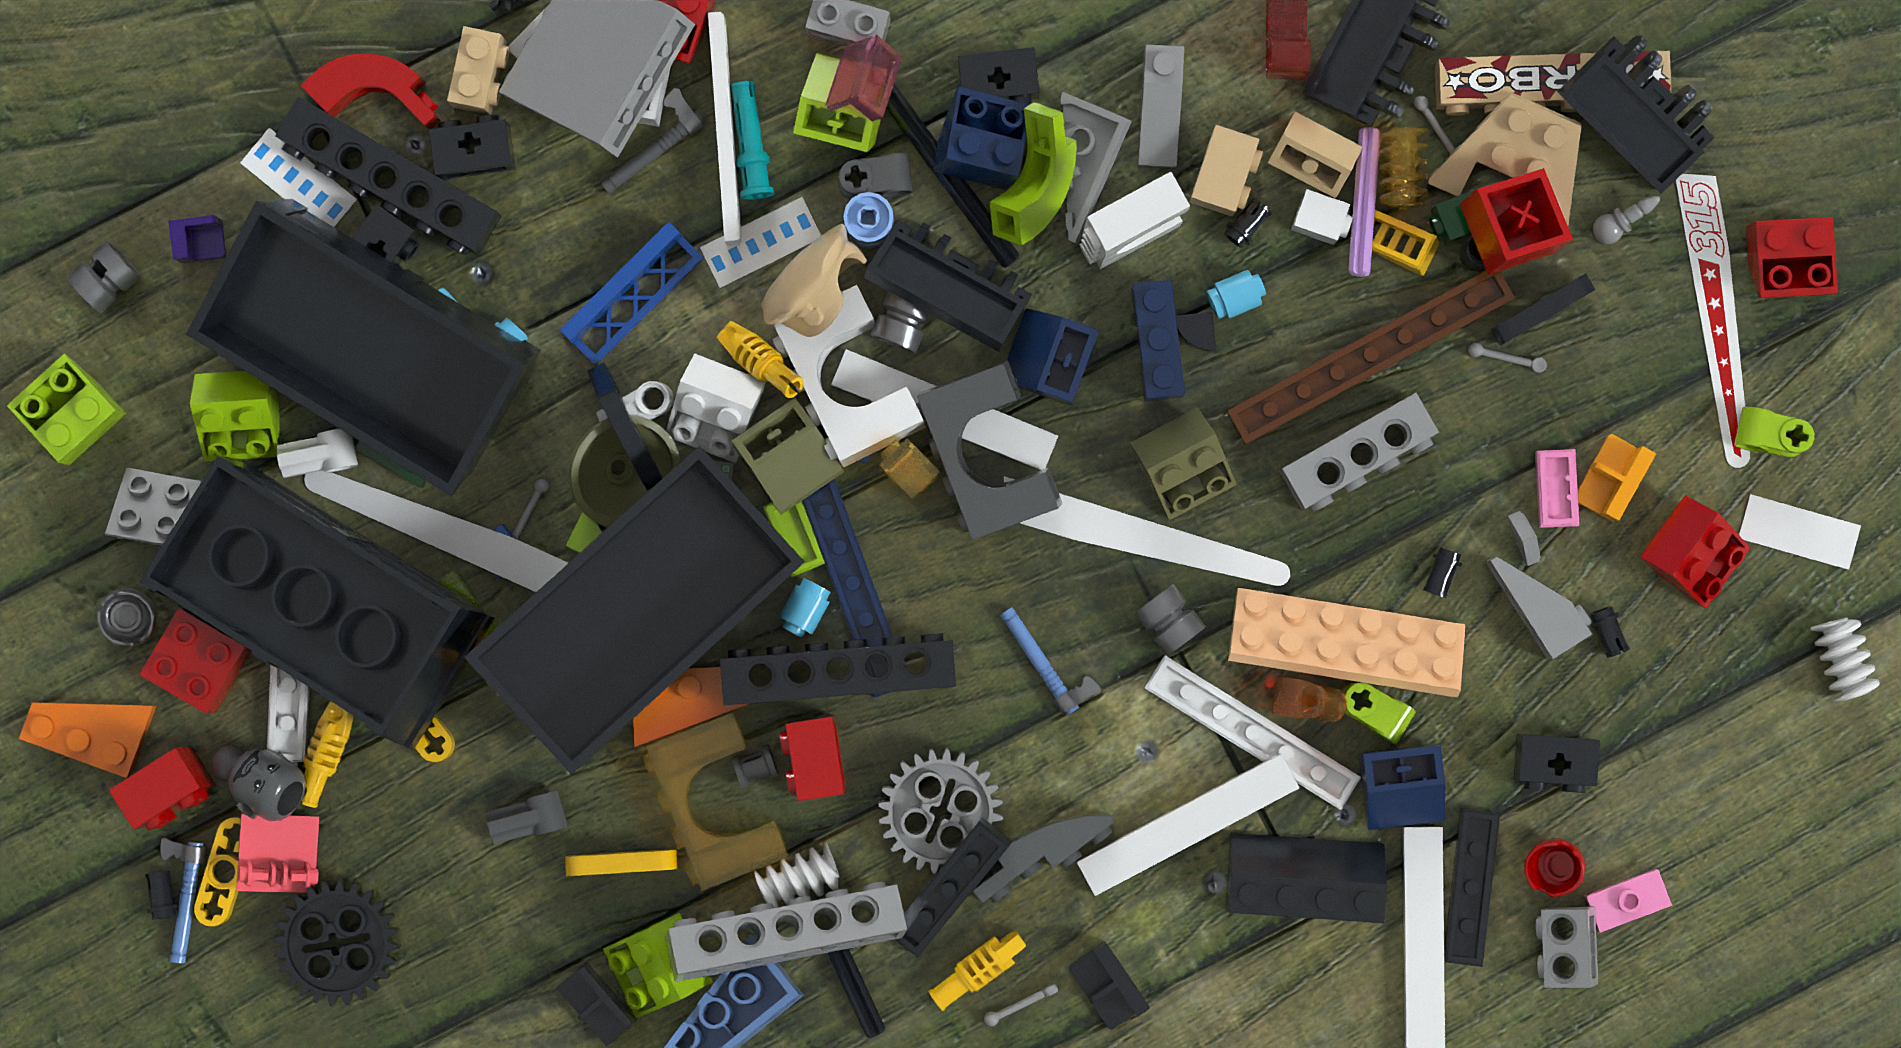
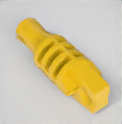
M730 321L717 335L716 338L730 353L733 360L757 380L770 382L787 398H793L798 394L788 383H792L800 391L802 390L804 385L803 378L783 364L782 355L756 333Z
M331 701L315 727V733L310 740L311 743L307 748V754L302 761L304 763L303 767L306 768L304 772L306 786L302 804L313 808L318 806V801L328 776L332 777L336 773L337 765L341 760V754L344 752L345 744L349 739L354 717Z
M1013 930L999 941L995 936L962 961L958 962L954 968L956 972L933 989H930L928 991L938 1007L944 1011L947 1006L969 990L972 993L979 991L983 986L1015 964L1012 958L1026 947V943L1016 930Z

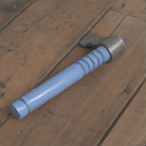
M1013 607L1000 615L1037 672L1040 673L1039 675L1043 678V681L1046 682L1047 687H1049V690L1056 699L1054 703L1062 715L1065 713L1068 716L1080 708L1078 706L1079 703L1101 692V687L1090 676H1085L1082 679L1081 687L1076 686L1074 690L1068 691L1019 616L1016 615L1017 613Z
M162 838L160 844L161 858L168 860L175 855L176 859L185 861L171 949L172 953L170 956V962L183 964L186 961L198 881L197 876H199L198 870H200V864L204 863L206 847L203 846L202 842L188 841L187 844Z

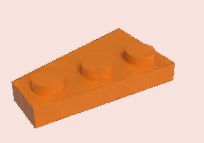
M721 667L688 668L633 718L634 747L749 704H723Z
M32 703L19 739L128 778L132 774L157 706Z

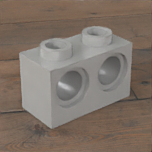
M813 0L805 29L807 36L880 56L891 21L890 12L850 0Z
M1548 907L1542 909L1541 916H1537L1536 935L1538 939H1542L1543 955L1538 956L1537 968L1539 978H1544V988H1591L1598 985L1595 907ZM1561 917L1567 918L1573 924L1574 930L1570 938L1561 936L1557 930V922ZM1562 956L1570 958L1575 964V972L1572 977L1565 976L1559 970L1558 964Z

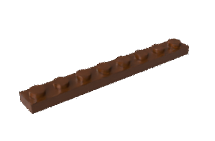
M1484 271L1226 412L1244 445L1510 302L1515 297L1501 271L1489 275L1487 271Z

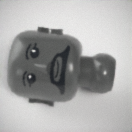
M226 745L220 748L213 758L212 769L214 774L222 780H228V789L232 799L238 803L236 805L237 808L251 819L260 816L267 821H281L290 816L303 799L306 786L304 774L297 767L298 763L289 761L280 751L276 755L270 750L255 748L244 753L236 745Z

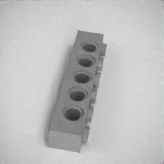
M876 882L864 886L861 892L851 894L848 893V889H839L826 893L825 899L811 901L809 896H803L789 900L787 902L788 906L773 908L772 904H761L750 908V913L735 916L734 911H725L712 915V920L700 923H697L695 918L679 920L673 923L674 928L668 929L665 937L674 981L680 982L900 939L907 931L898 886L886 887L885 882ZM856 907L865 908L869 912L871 920L866 923L856 921L852 916V909ZM819 914L827 915L833 922V928L830 930L819 929L814 923V917ZM779 922L792 924L795 929V935L789 938L782 937L776 930V924ZM742 929H750L756 934L758 942L753 945H745L739 940L737 932ZM705 936L713 937L718 941L720 949L712 953L706 952L700 947L699 940Z

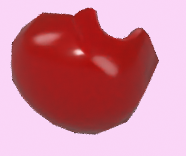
M1552 838L1540 841L1528 853L1524 873L1529 886L1533 890L1541 891L1550 897H1559L1574 892L1583 882L1586 863L1581 851L1573 843L1560 838Z

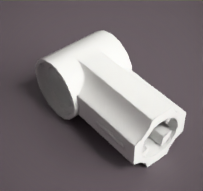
M655 381L643 383L637 390L622 397L630 415L642 416L650 420L666 414L674 404L672 390L667 385ZM658 388L663 393L664 402L661 407L652 410L646 404V394L649 390ZM603 409L596 412L599 422L608 418Z
M341 429L318 433L315 438L277 445V459L283 478L322 470L324 472H334L358 466L353 437Z

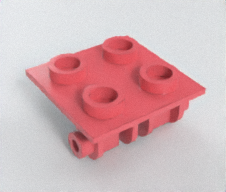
M241 814L236 891L307 893V887L311 885L315 887V884H318L319 875L318 869H316L319 816L290 815L281 821H267L260 816L251 819L245 814Z

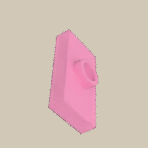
M1575 449L1536 451L1535 464L1539 528L1579 526Z
M1658 869L1650 870L1584 895L1588 907H1595L1596 928L1600 933L1672 906Z

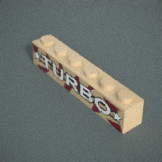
M1651 51L1640 53L1623 71L1627 74ZM1657 51L1663 58L1662 62L1639 87L1643 86L1654 76L1671 93L1670 51ZM1596 53L1439 58L1434 64L1436 110H1446V115L1460 116L1469 114V109L1484 108V114H1490L1512 92L1544 107L1561 106L1562 112H1577L1557 91Z

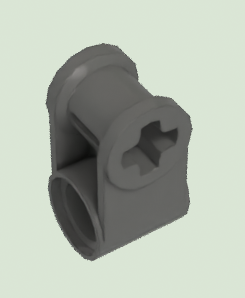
M891 153L874 158L846 162L839 172L838 186L841 193L850 200L860 193L867 192L879 194L883 198L900 197L913 193L908 154ZM853 172H857L859 178L864 179L861 181V187L854 188L853 183L848 181Z

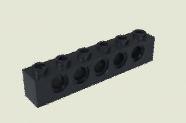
M300 97L296 99L275 135L284 143L281 148L284 152L302 161L304 155L317 162L314 167L317 171L333 180L337 174L350 181L347 188L366 199L372 193L383 200L380 207L399 218L403 212L416 219L413 226L432 237L436 231L449 238L446 245L465 256L469 250L480 255L502 217L496 210ZM319 133H328L330 136L329 145L321 151L314 150L313 139ZM352 152H361L363 155L362 164L357 169H347L345 165L347 156ZM385 171H394L396 174L394 185L388 189H381L378 185L379 176ZM420 189L427 190L429 193L427 204L421 208H414L411 204V197L414 192ZM453 208L460 209L462 211L461 222L455 227L445 226L444 216L446 212Z
M938 633L920 635L921 643L906 644L905 636L882 638V646L867 647L866 639L843 641L844 649L828 650V642L805 644V652L790 653L789 646L766 647L767 655L751 656V649L728 650V658L720 659L723 704L737 705L956 687L953 640L944 641V634ZM912 651L922 653L926 660L925 668L918 674H911L904 667V658ZM871 655H882L887 661V670L880 677L870 676L865 669V662ZM835 657L845 659L849 665V673L842 680L831 679L826 671L828 662ZM801 660L809 665L811 674L806 682L795 683L789 678L788 668L792 662ZM765 664L771 669L772 679L769 684L760 687L751 682L749 672L754 665Z

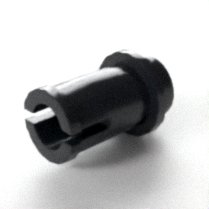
M1256 198L1250 201V204L1234 222H1228L1226 225L1227 230L1224 235L1239 248L1252 242L1251 236L1266 218L1272 214L1264 203L1260 207L1261 201Z
M1440 547L1437 554L1433 553L1432 557L1436 559L1423 590L1447 599V593L1457 566H1462V563L1459 562L1461 554Z
M1608 606L1590 614L1592 618L1590 626H1595L1607 658L1621 654L1620 651L1626 652L1630 649L1617 620L1620 616L1619 612H1614L1613 607Z
M170 870L145 874L151 907L147 909V913H151L152 920L176 916L175 909L178 908V904L174 905Z

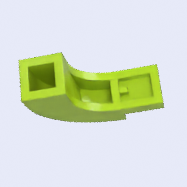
M1035 102L1024 108L1027 156L1023 170L1010 189L990 201L993 235L1021 246L1043 231L1057 214L1069 190L1076 162V140L1065 136L1063 112Z

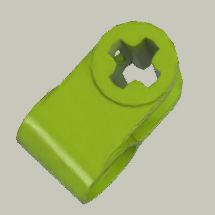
M1742 407L1734 446L1748 451L1792 458L1807 451L1812 446L1815 440V433L1812 426L1802 419L1776 414L1762 408ZM1794 431L1796 439H1800V442L1792 446V439L1786 437V434Z
M1350 683L1340 691L1338 697L1339 706L1346 715L1367 726L1370 731L1395 745L1398 744L1416 713L1410 706L1366 683ZM1363 691L1362 699L1366 702L1365 707H1356L1354 709L1355 701L1351 698V695Z

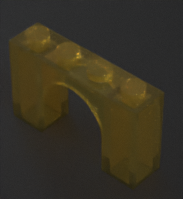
M735 712L646 746L649 754L644 755L643 759L651 777L657 775L662 790L657 792L658 799L664 813L671 811L676 826L671 828V832L678 849L685 847L690 862L685 864V868L692 885L699 883L701 891L790 856L777 819L737 835L722 836L704 829L695 820L691 812L689 789L696 774L713 761L749 748Z

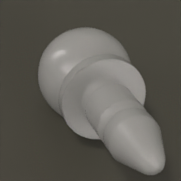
M1660 197L1644 198L1638 204L1625 209L1624 213L1619 208H1616L1613 214L1601 215L1593 224L1594 237L1603 244L1617 242L1622 237L1623 231L1630 232L1632 230L1629 223H1634L1642 218L1644 214L1650 213L1660 202Z

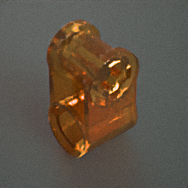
M1277 676L1271 714L1304 720L1309 718L1326 722H1336L1345 714L1347 700L1345 694L1340 689L1311 683V681Z

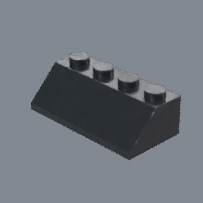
M1230 833L1225 908L1229 913L1384 923L1387 887L1384 843Z

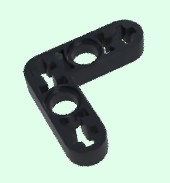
M603 362L587 370L604 412L648 491L661 481L663 477L634 424L608 367Z

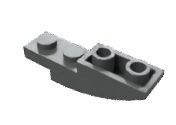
M1110 814L1083 815L1052 822L1027 832L1012 840L1011 845L998 859L1002 866L980 882L973 892L982 903L988 898L992 903H995L1011 890L1008 886L1009 882L1019 875L1025 880L1040 869L1042 865L1038 860L1042 857L1047 859L1053 869L1059 864L1063 869L1067 868L1082 856L1079 851L1081 847L1090 840L1095 846L1113 832L1109 826L1115 822Z

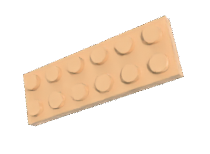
M1238 588L1235 596L1228 661L1458 698L1462 681L1465 624Z

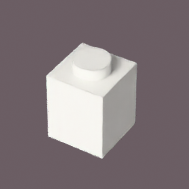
M1306 189L1301 198L1291 230L1334 245L1338 241L1339 236L1346 238L1353 219L1352 216L1347 214L1350 204Z

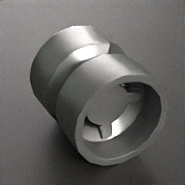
M107 240L91 254L92 262L89 264L82 262L66 276L74 289L99 313H102L117 300L116 292L118 290L127 291L141 278V275L129 260Z
M888 291L883 303L887 312L886 314L878 315L871 336L891 346L916 354L924 335L920 326L928 324L931 314Z
M1174 584L1170 585L1134 613L1147 630L1154 629L1156 631L1154 641L1166 656L1177 650L1206 627L1194 610H1185L1183 608L1186 600Z

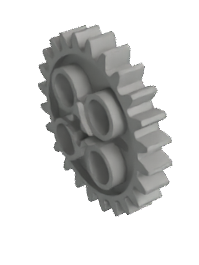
M929 748L928 760L924 761L917 752L914 753L915 765L912 767L902 760L900 765L904 773L902 775L894 772L889 774L891 780L895 783L894 787H882V791L890 796V799L882 800L878 803V807L888 810V814L879 817V823L890 824L891 826L883 832V837L896 838V841L891 846L892 852L904 848L905 852L902 858L904 863L914 856L917 858L916 869L920 870L925 862L931 863L932 874H936L939 864H944L982 817L990 824L1003 820L1002 814L993 811V808L1003 804L1002 799L990 796L998 789L997 783L985 784V781L990 776V771L985 770L978 774L976 770L979 760L975 759L969 765L964 764L965 753L962 751L955 760L951 759L949 748H945L942 758H937L933 748ZM927 776L937 778L941 783L939 791L930 796L921 793L918 787L921 779ZM949 779H954L955 785L946 804L947 810L951 813L949 816H941L934 839L928 843L926 842V837L935 817L934 811L930 808L931 806L938 807L940 805ZM963 790L973 792L977 797L976 803L970 809L957 807L954 802L957 793ZM919 812L925 816L927 822L923 829L911 831L906 827L904 823L905 818L910 813ZM949 826L959 828L963 833L961 840L954 845L944 843L940 838L943 829Z

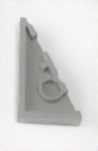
M1062 92L1061 105H1063L1065 136L1075 139L1077 148L1075 169L1067 192L1066 228L1068 230V240L1079 245L1087 217L1092 214L1132 121Z

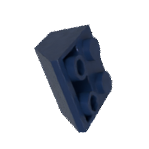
M958 86L939 135L933 171L1006 190L1020 175L1026 139L1024 108L1029 105Z
M1025 308L1007 358L1018 387L1072 406L1099 330L1064 317Z
M1431 744L1358 753L1368 830L1445 821V777L1441 745Z

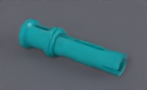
M741 81L730 85L734 103L740 155L736 159V167L741 169L743 184L740 198L743 200L767 198L775 193L774 188L770 187L767 170L770 156L767 155V152L763 151L755 82Z

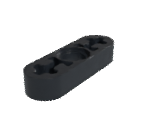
M1585 273L1492 328L1491 332L1501 346L1596 289Z

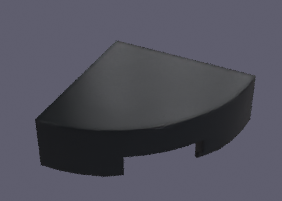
M1212 312L1176 316L1177 330L1189 344L1203 351H1216Z

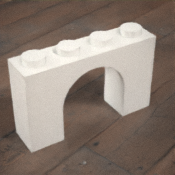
M1172 172L1163 175L1087 217L1082 234L1083 239H1081L1082 243L1079 245L1089 264L1096 262L1099 269H1102L1181 226L1183 221L1180 215L1187 212L1190 205Z
M857 285L842 292L844 296L842 308L833 323L821 334L814 337H806L778 323L774 327L779 336L772 339L783 359L790 357L795 368L793 372L803 378L804 385L802 390L800 391L797 387L796 389L798 393L806 390L811 404L805 406L813 423L816 426L822 424L828 437L824 439L827 443L824 447L830 459L839 458L843 468L926 428L907 386L861 407L841 405L829 398L822 389L821 369L829 353L838 345L873 329L875 325L874 318Z

